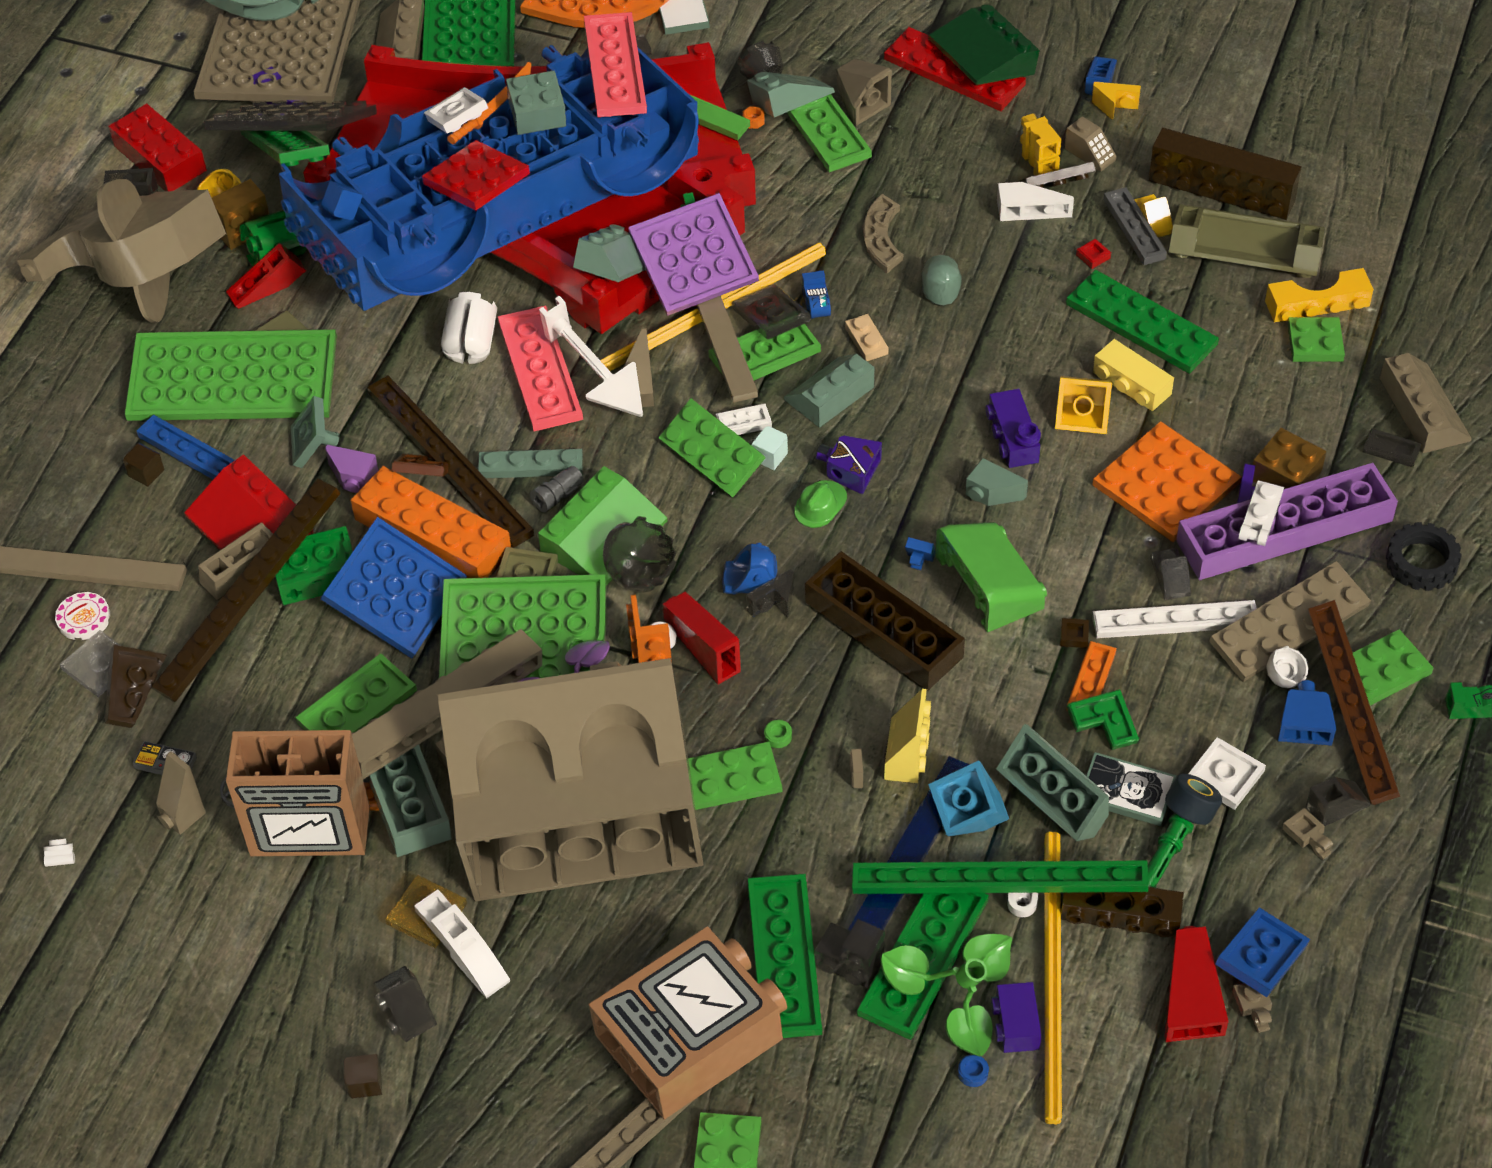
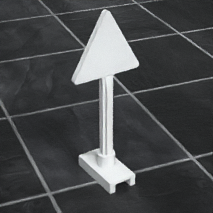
M560 296L555 298L557 306L548 312L544 307L540 308L539 312L545 337L550 342H553L560 336L564 337L604 381L588 392L586 399L642 417L643 410L636 363L631 362L616 374H612L572 330L566 303Z

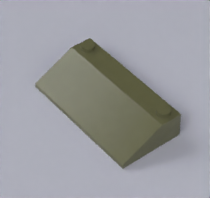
M1180 204L1173 224L1169 252L1174 253L1176 257L1180 258L1195 256L1297 273V276L1310 278L1311 275L1317 276L1325 227Z

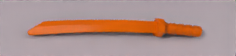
M527 62L515 77L530 75L531 63ZM507 86L487 104L488 109L484 110L481 116L464 123L460 129L447 137L448 141L451 144H455L473 129H480L483 121L508 99Z

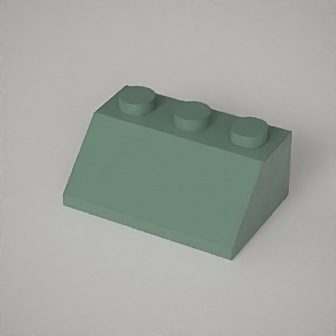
M610 225L607 228L599 229L597 232L589 233V235L578 240L573 268L616 282L646 270L631 234L624 231L622 226Z
M858 354L838 357L784 396V400L820 428L874 388V366Z

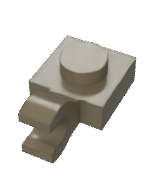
M1305 808L1283 823L1282 830L1302 848L1310 844L1314 853L1322 860L1332 853L1329 848L1333 846V843L1328 837L1323 835L1325 826Z
M1245 983L1233 985L1232 992L1242 1017L1251 1015L1258 1033L1269 1031L1268 1023L1272 1022L1269 1013L1272 1008V1002L1269 995L1265 997Z

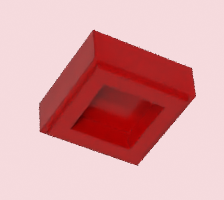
M1093 239L1076 249V256L1093 269L1109 260L1111 252L1098 240Z

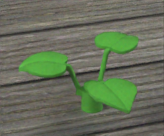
M1001 934L976 936L970 939L963 948L962 956L966 963L959 968L954 967L951 970L932 975L926 974L929 970L928 958L923 951L914 946H899L881 955V966L886 979L892 987L903 994L916 995L921 993L925 986V980L931 981L955 975L957 983L961 987L968 989V993L963 1002V1009L956 1008L947 1016L945 1025L947 1035L957 1047L972 1055L980 1057L986 1053L992 1039V1020L984 1007L975 1005L969 1008V1002L973 993L977 990L976 985L982 980L997 982L1007 974L1010 966L1011 936Z

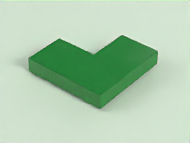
M1120 689L1067 705V710L1076 732L1102 725L1111 750L1138 743L1139 737Z

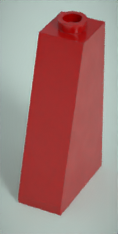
M687 592L673 596L663 603L664 621L673 626L679 639L718 685L741 672L740 645L736 635Z
M1186 926L1176 930L1173 946L1165 1042L1225 1036L1229 1021L1206 926Z

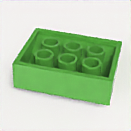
M603 466L538 533L540 551L558 554V563L578 575L606 574L607 586L668 519L628 480Z

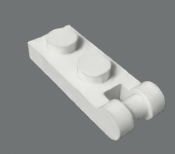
M1257 481L1238 539L1243 541L1250 539L1257 541L1258 545H1266L1284 487Z

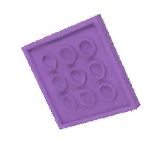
M720 193L628 227V232L631 234L667 316L759 281L756 269Z

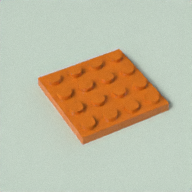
M1159 422L1093 478L1092 485L1167 539L1174 542L1177 540L1179 521L1210 511L1241 483L1242 476L1163 422Z

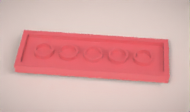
M632 12L584 16L597 117L647 113Z
M546 305L498 316V323L533 431L583 420L582 410L558 340L550 342L545 337L539 309L544 307L548 312Z

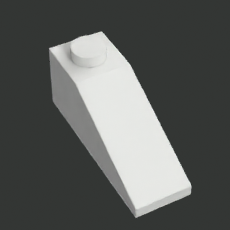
M1024 182L998 183L997 204L1000 221L1072 217L1074 198L1070 195Z

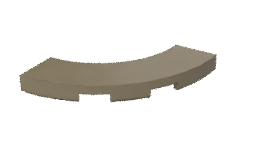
M881 194L867 211L863 225V238L871 259L880 269L888 273L900 264L904 257V254L895 248L888 236L889 224L900 211V205L884 194Z

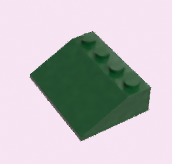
M985 4L981 7L969 9L931 33L928 37L976 85L1035 75L1040 50L991 5Z

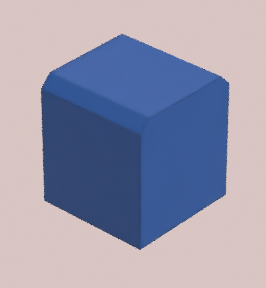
M330 181L321 206L336 217L353 220L363 195L351 186Z

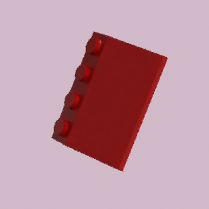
M243 454L221 470L184 514L219 550H222L260 523H263L274 534L296 504ZM313 529L310 531L308 535L313 534Z

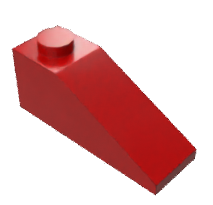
M279 243L226 292L235 307L239 309L289 287L306 270L298 257Z

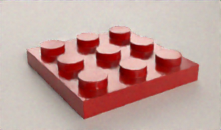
M475 140L438 166L432 168V170L422 176L424 185L476 211L529 175L530 170L529 165Z

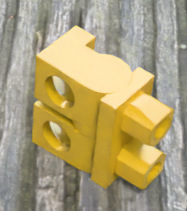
M1033 113L1023 116L1021 118L1023 134L1020 136L1022 157L1025 160L1029 159V164L1034 167V176L1059 170L1061 138L1048 124L1045 116L1037 118Z

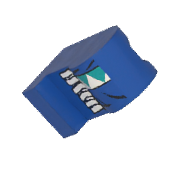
M824 270L802 273V292L810 318L831 316Z

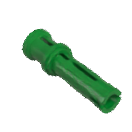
M1177 814L1171 815L1167 830L1158 838L1159 846L1148 864V887L1156 888L1174 854L1181 852L1183 848L1182 842L1186 835L1190 834L1194 829L1192 822L1181 818Z

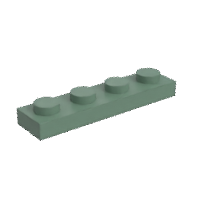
M582 449L479 452L478 471L485 478L555 476L568 467L575 466L583 475Z

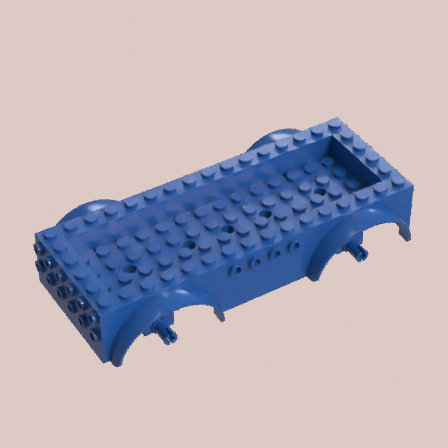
M549 45V48L545 47L543 49L542 57L550 63L546 65L547 72L555 70L565 104V127L518 135L507 99L483 121L480 129H473L455 144H451L447 137L453 132L445 133L430 123L424 112L434 106L404 119L397 114H393L390 116L389 125L382 140L374 151L368 145L358 149L353 148L344 137H340V141L338 139L333 141L332 148L340 157L335 158L336 173L330 174L329 181L320 183L298 181L292 178L291 171L284 163L280 164L282 172L279 173L283 196L281 205L286 215L284 224L290 233L293 232L296 235L302 247L305 246L309 250L312 258L322 264L327 275L331 274L337 286L348 293L351 302L357 304L363 311L400 294L420 296L434 293L455 282L471 267L477 258L613 194L620 196L641 195L665 183L676 173L684 161L698 155L699 120L697 101L638 48L647 113L597 117L588 47L580 57L576 52L563 56L553 45ZM497 69L493 70L495 79L470 89V91L483 98L486 104L506 87L504 76ZM475 140L529 165L530 170L529 175L476 211L424 185L422 176L432 170V168L438 166ZM330 181L351 186L363 195L353 220L336 217L322 208L321 203Z

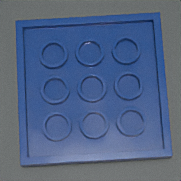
M377 517L324 592L321 600L402 653L413 658L442 615L444 579L466 578L467 575Z

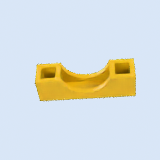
M1364 268L1340 272L1338 281L1334 286L1320 291L1302 288L1293 280L1268 284L1265 303L1275 323L1288 321L1289 317H1313L1369 307L1374 289Z

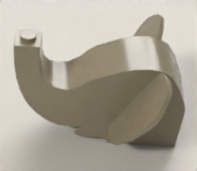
M116 179L102 184L97 193L98 209L74 220L17 259L26 282L44 281L56 273L73 266L86 265L95 267L100 280L114 287L133 286L142 316L151 323H157L162 320L165 313L170 283L169 272L192 260L224 236L226 232L208 189L155 192L151 195L139 196L135 186L129 180Z

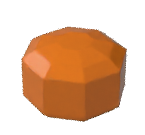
M748 107L743 111V117L750 120L749 129H758L764 125V110L759 107Z

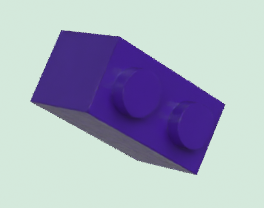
M1033 982L997 985L996 997H991L993 1015H998L999 1023L995 1024L997 1042H1002L1003 1052L1040 1050L1041 1029Z

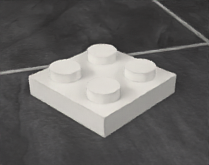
M464 87L424 112L430 123L445 133L460 129L462 124L468 120L481 116L482 112L488 109V106L483 98Z
M1217 737L1188 774L1197 776L1213 785L1220 792L1222 803L1235 810L1264 773L1266 765Z

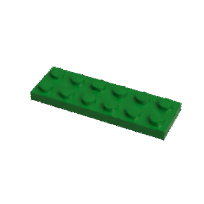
M1096 269L1066 298V305L1188 374L1207 357L1219 342V337Z
M806 874L748 878L757 983L759 984L767 978L770 979L785 998L787 1009L780 1013L783 1038L822 1035Z
M924 893L892 950L904 945L919 948L928 958L929 970L926 973L928 975L950 970L988 903L989 895L985 893ZM881 967L857 1009V1016L912 1040L946 977L931 981L925 980V986L921 993L907 995L892 987Z

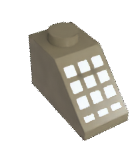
M1082 116L1067 128L1065 149L1086 163L1094 162L1095 169L1100 172L1116 160L1115 152L1102 129Z

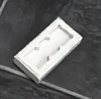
M766 404L716 414V418L737 435L760 431L767 426L772 427V421Z

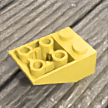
M921 689L891 717L884 780L918 783L919 772L925 773L931 701L926 700V689Z

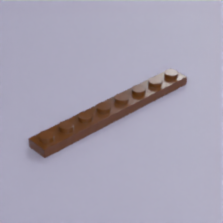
M1333 600L1309 608L1308 610L1371 803L1376 805L1401 797L1337 604Z

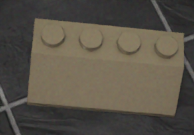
M395 0L380 15L376 45L394 48L395 57L420 60L424 33V1Z
M1410 353L1384 359L1380 380L1422 453L1471 441L1470 434L1427 363Z

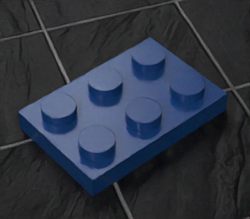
M1259 907L1220 954L1215 965L1265 997H1268L1305 950L1310 939Z

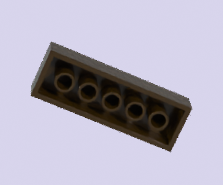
M1162 127L1152 148L1148 181L1287 220L1296 200L1302 166Z
M842 551L805 582V603L927 691L964 658L965 638Z

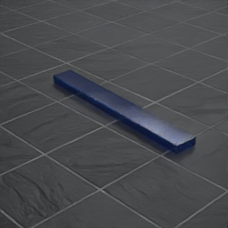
M949 756L935 781L970 764ZM930 789L887 863L923 862L943 827ZM868 894L848 928L847 936L874 947L904 894Z

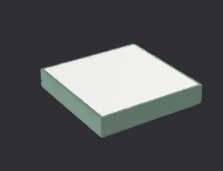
M669 0L659 8L665 35L710 28L703 0Z

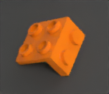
M636 594L630 595L631 604H626L632 658H638L639 663L671 658L668 623L640 627Z

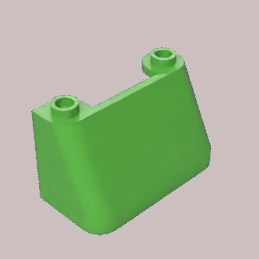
M995 522L953 524L937 529L936 558L941 565L947 564L948 567L954 565L975 596L976 608H981L985 614L981 624L987 633L1044 609L1045 597L1047 596L1046 588L1042 582L1037 581L1010 543L1003 526H998Z

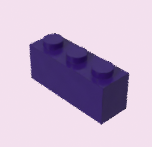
M1020 389L990 394L989 405L985 407L988 420L993 422V436L995 439H999L1001 458L1006 459L1009 468L1039 463V442L1034 446H1022L1015 440V430L1023 422H1031Z

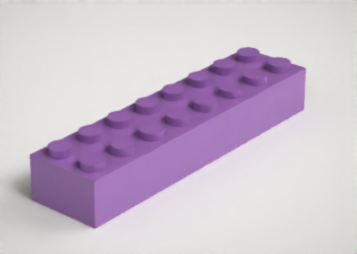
M1370 463L1284 489L1265 546L1258 545L1257 541L1247 539V541L1238 539L1251 500L1179 521L1176 541L1197 578L1202 580L1392 522L1398 501L1374 463Z

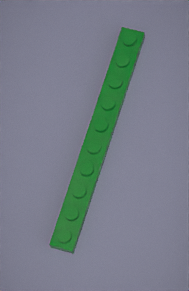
M1147 860L853 863L852 890L853 894L1148 892Z

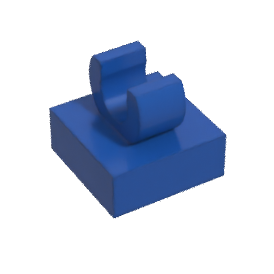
M908 537L905 548L907 555L911 556L909 564H911V568L921 571L924 560L931 562L934 560L936 554L934 544Z

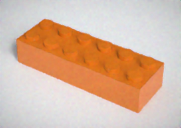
M384 466L351 499L356 521L370 528L376 518L379 517L466 574V578H489L501 564L505 548L511 547L509 532L404 476L392 472V470Z

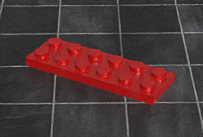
M908 27L884 52V60L1001 112L1026 85L1025 77L976 85L928 39L929 35L911 27Z

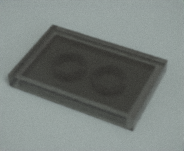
M772 284L732 302L733 310L767 340L811 321L810 313L776 284Z

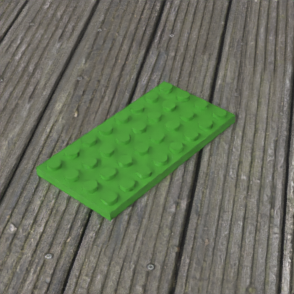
M336 330L136 333L125 417L127 421L148 420L152 415L162 420L297 418L312 397L316 396L323 398L324 418H328L330 414L336 351Z

